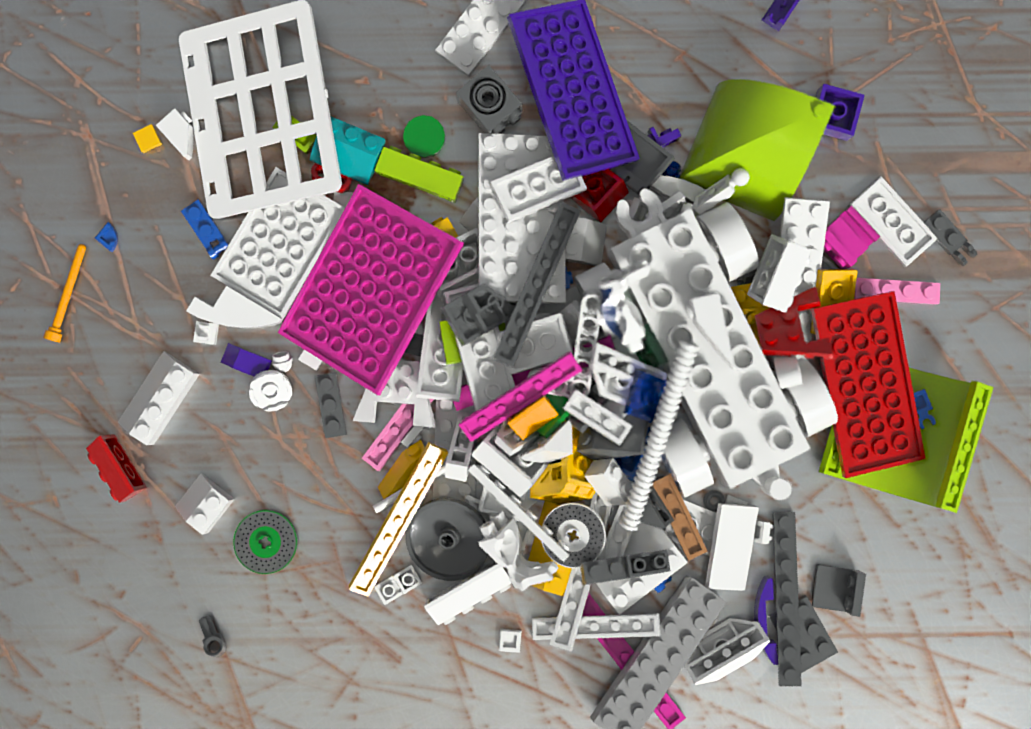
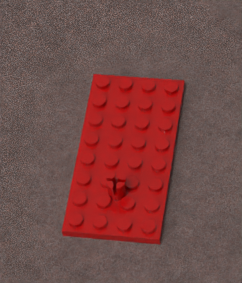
M895 291L812 308L811 314L816 340L829 338L834 359H825L824 356H820L824 383L837 413V423L833 424L842 477L850 478L926 459Z

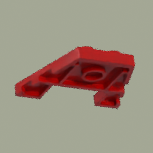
M812 287L794 296L793 302L786 312L771 307L754 315L761 350L764 355L791 357L794 354L804 355L805 358L824 356L825 359H834L829 338L805 342L798 311L821 307L817 287Z

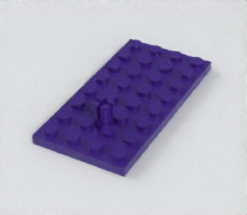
M575 0L509 14L507 20L562 181L638 161L640 158L586 1Z

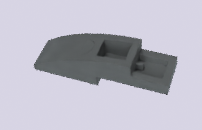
M667 550L580 563L583 585L671 571Z

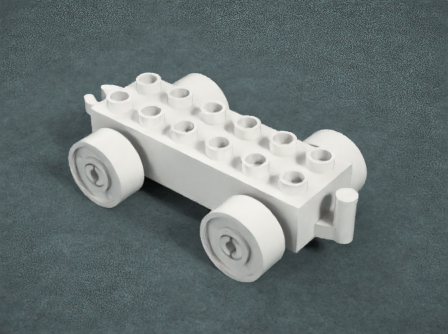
M648 189L641 190L639 199L648 207L649 215L646 220L637 222L629 215L628 203L625 200H620L616 206L615 215L617 223L622 231L626 233L628 240L612 247L607 255L614 269L617 270L644 259L648 263L649 275L633 282L625 291L623 297L630 300L638 308L643 327L667 376L669 373H672L670 369L674 367L673 360H676L677 348L681 346L679 344L680 340L692 341L699 346V349L695 351L697 353L696 357H693L695 361L691 363L692 370H689L688 382L684 384L686 388L682 390L684 394L680 396L681 404L696 435H692L681 418L671 422L673 427L669 429L670 435H667L668 441L665 442L664 453L660 455L668 474H671L681 496L686 498L714 484L707 461L710 460L721 485L731 489L752 478L761 486L765 494L777 500L788 498L792 487L788 480L780 478L779 464L810 450L805 438L837 423V413L821 377L811 363L803 357L798 359L803 384L780 388L776 370L772 372L728 284L759 267L757 251L744 222L736 210L727 202L696 218L690 209L667 220L663 214L660 199ZM604 262L574 277L582 299L586 291L590 289L600 291L597 282L611 273ZM719 293L734 361L725 362L694 324L693 318L689 319L687 313V305H690L689 300ZM594 297L587 299L589 305L595 306L599 303ZM601 313L600 332L604 337L611 335L612 340L617 338L605 324Z

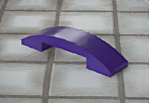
M764 576L756 594L754 621L759 622L768 636L765 601L774 600L773 578ZM769 639L770 642L764 647L763 651L773 665H778L777 643L773 639Z

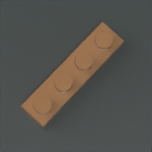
M669 473L654 480V489L674 519L670 525L687 560L689 561L708 552L671 474Z

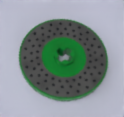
M272 510L256 511L245 517L236 528L233 539L234 551L240 563L250 571L258 574H271L286 567L293 559L298 544L297 533L290 520L281 513ZM265 536L268 537L267 540L271 542V544L267 545L266 548L263 547L264 544L260 542V540L264 539Z

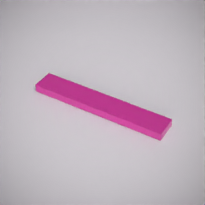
M569 351L461 420L459 426L470 442H472L580 373L582 368Z

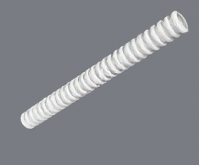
M680 340L679 342L681 346L677 348L676 360H673L674 367L670 369L672 373L668 375L670 379L666 381L665 393H662L663 399L659 402L661 406L657 408L659 412L655 414L657 418L653 420L654 425L651 426L652 431L649 432L650 438H647L648 444L645 445L646 450L642 454L644 457L640 459L642 463L638 465L637 476L634 477L635 482L632 483L633 488L630 489V495H628L629 501H626L625 505L627 507L624 508V513L621 516L622 519L619 522L627 530H638L637 524L640 523V518L643 515L642 512L645 509L644 505L647 504L646 499L649 498L648 493L651 492L650 486H653L652 480L655 479L654 474L657 473L656 467H659L660 463L658 461L662 459L660 455L664 453L663 448L666 447L665 442L668 441L667 435H670L669 429L673 427L671 422L675 421L673 416L677 415L676 409H679L680 396L684 394L682 390L686 388L684 384L688 382L689 370H692L691 363H694L693 357L697 355L695 351L699 349V346L692 341Z

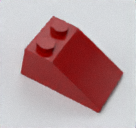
M606 169L581 176L587 189L570 198L601 223L629 191L622 178Z

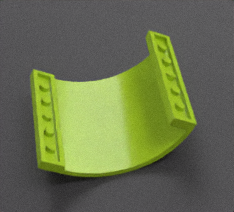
M909 367L913 393L925 389L933 407V410L927 412L934 417L936 422L935 425H932L931 420L925 419L923 421L925 429L922 430L920 428L926 459L850 478H843L832 425L818 472L957 513L994 387L978 381L965 382Z

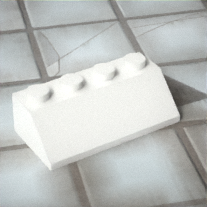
M163 351L118 423L128 434L147 446L154 445L200 373Z
M492 561L480 568L472 576L462 579L428 598L424 607L438 625L441 623L447 625L456 619L455 615L460 612L466 614L473 610V605L479 601L483 604L493 598L491 594L498 590L502 593L509 589L511 582L507 568L502 567L496 561Z

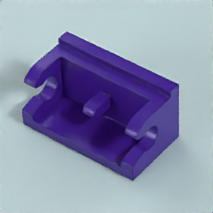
M774 0L762 21L779 31L800 0Z

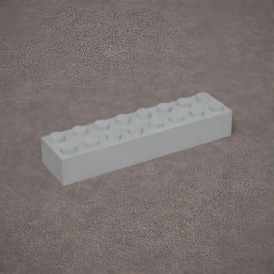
M686 575L659 614L660 636H648L642 639L591 714V720L602 729H642L727 602L694 578Z

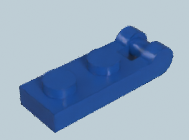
M198 199L181 210V212L206 248L210 257L215 260L219 257L218 254L227 249L229 243L212 217L209 216L202 202ZM218 240L219 244L213 247L211 243Z

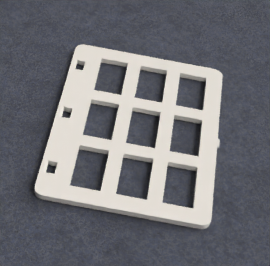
M298 0L184 31L180 34L179 45L207 211L210 217L220 219L333 193L341 188L342 180L327 100L329 98L328 91L324 83L312 8L307 1ZM297 19L304 62L282 67L275 24ZM262 28L269 71L248 76L241 34ZM227 38L234 80L213 85L207 43ZM188 56H193L195 66L189 67ZM307 76L314 120L292 125L285 81ZM271 85L279 128L257 133L250 90ZM237 94L244 137L223 142L216 99ZM199 119H204L206 130L200 131ZM317 134L324 178L302 182L295 139ZM281 142L289 186L267 191L260 147ZM246 151L254 194L233 199L226 155ZM215 182L216 194L211 195L209 183Z

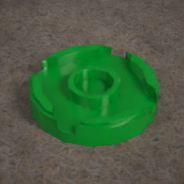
M422 115L408 122L404 129L403 139L410 153L421 158H429L441 151L445 143V133L443 126L438 120L431 116Z

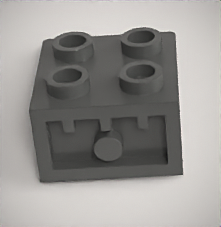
M817 565L812 606L847 612L851 616L860 617L866 574L859 570Z

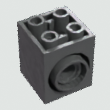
M490 65L486 66L456 92L458 103L484 133L504 134L505 128L510 123L514 125L522 118L521 101ZM492 100L491 103H485L484 101Z

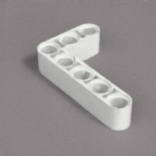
M596 289L586 291L583 296L574 358L578 363L581 361L587 362L589 367L582 368L580 373L564 382V385L556 387L547 394L571 397L575 390H578L585 396L589 394L593 373L591 360L594 344L597 343L601 318L600 304L602 296L601 292ZM594 297L599 303L592 306L587 303V299ZM592 319L595 325L588 327L584 324V320ZM584 340L590 341L592 346L585 348L581 345V342ZM536 367L531 369L528 374V377L535 374L544 367ZM578 382L584 383L586 388L579 389L575 384Z

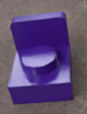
M654 127L649 128L647 136L662 148L678 141L682 136L678 128L673 131L669 128L661 132V137H658Z

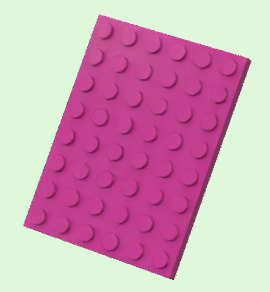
M358 184L278 333L374 394L381 395L464 243Z

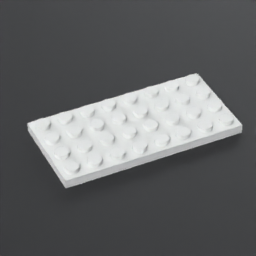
M479 133L478 286L485 283L495 293L506 298L507 302L517 303L558 207L564 200L508 223L490 183L554 155L547 136ZM565 249L541 304L566 303Z

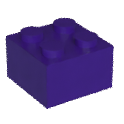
M823 84L817 90L815 98L834 105L823 135L845 141L852 138L855 134L865 95Z

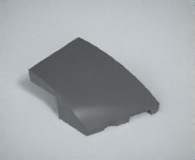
M484 283L440 309L461 346H465L479 336L507 322L515 307L507 302L506 298L495 293L491 287Z

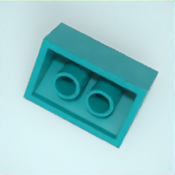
M330 116L340 174L368 185L375 172L382 149L385 147V139ZM316 135L310 161L322 166Z

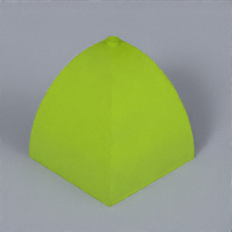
M746 79L722 81L716 86L678 179L691 182L706 190L728 174L732 177V173L736 169L743 168L749 173V181L743 186H734V193L728 199H723V201L775 221L783 212L784 197L792 198L822 138L834 105L796 90L771 83Z

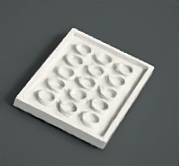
M275 167L266 182L267 191L289 186L287 173ZM324 195L248 212L210 276L284 319L345 207Z

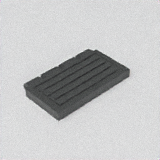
M627 121L640 159L633 163L614 167L611 171L622 178L624 182L630 178L626 186L636 194H639L642 189L649 190L675 158Z

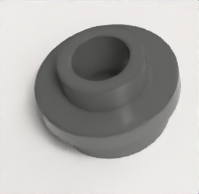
M711 490L705 494L703 502L708 510L716 512L718 503L725 504V498L721 492ZM712 497L717 498V503L714 505L710 502Z

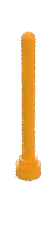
M84 244L77 246L52 326L45 330L43 336L45 339L58 343L61 342L63 335L61 334L62 330H60L86 251Z

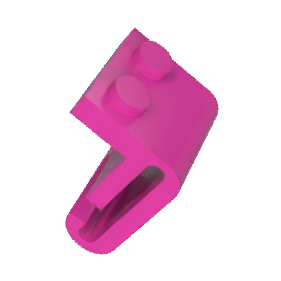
M851 205L826 227L823 250L841 269H847L857 262L856 259L869 248L870 244L877 241L880 235Z

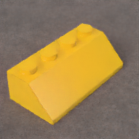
M544 501L538 524L542 527L547 515L562 504ZM573 530L571 533L568 532V534L571 536L570 540L574 541L575 538L579 539V537L576 535L577 531ZM535 535L528 561L539 563L553 561L545 552L542 541ZM557 564L559 569L552 574V580L531 586L564 596L571 568Z

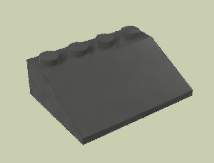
M593 373L590 388L596 384ZM653 400L638 409L632 408L623 420L630 424L632 428L620 446L589 426L583 434L580 432L576 451L591 460L644 454Z

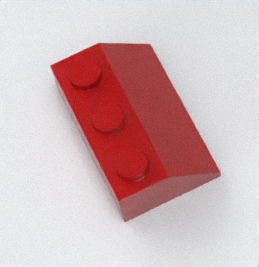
M115 434L101 435L86 448L89 460L92 464H96L99 469L98 474L103 482H107L111 489L110 494L114 500H118L119 503L125 502L147 488Z

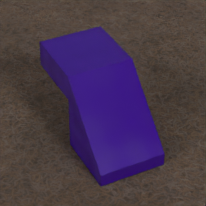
M228 343L221 359V363L254 377L263 371L269 370L272 360Z

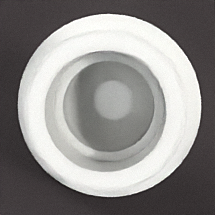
M281 351L272 355L273 360L271 363L276 371L287 372L291 368L293 358L289 355L288 351Z

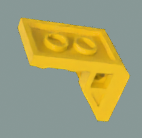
M573 426V454L561 458L559 463L549 464L531 487L530 498L563 504L591 499L596 491L585 478V474L593 460L576 451L580 431Z

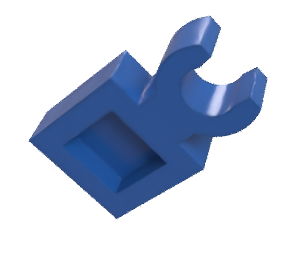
M925 389L915 392L916 409L920 417L919 425L923 430L925 429L923 425L925 419L931 420L932 425L936 424L934 417L927 412L933 410V407Z

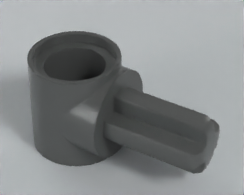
M205 616L199 620L205 637L202 640L204 652L209 656L220 657L226 651V642L223 640L221 633L216 632L211 616ZM214 641H218L220 648L217 652L212 653L210 646Z

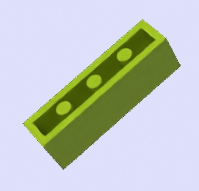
M390 146L389 149L383 147L375 168L377 175L456 203L464 181L460 171L449 168V170L443 169L441 164L434 161L426 163L421 161L420 156L412 153L407 156L401 153L402 150Z

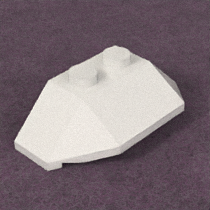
M594 344L591 368L599 395L630 408L638 409L664 393L667 373L601 344Z
M729 618L707 631L684 666L695 685L717 681L755 659L770 640L759 622Z

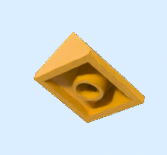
M544 395L507 420L509 426L524 440L559 414L547 396Z

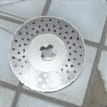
M566 503L553 509L545 518L543 525L545 524L553 532L552 537L557 542L562 540L570 548L567 551L570 555L563 562L542 542L547 555L557 564L567 568H580V563L595 561L603 551L606 542L605 526L600 516L590 507L580 503ZM573 530L577 531L576 535L579 537V539L575 538L574 541L570 540L571 536L568 534V532L571 533Z

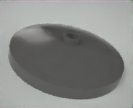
M454 498L431 500L418 508L406 529V545L409 555L423 572L436 579L458 581L468 578L482 567L488 557V553L479 546V541L484 537L480 527L486 521L474 507L464 501Z

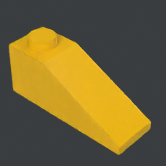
M421 440L400 454L378 485L383 499L402 489L426 447Z

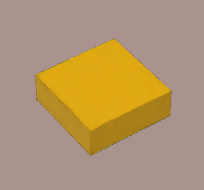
M152 124L133 132L143 153L162 145L158 133Z

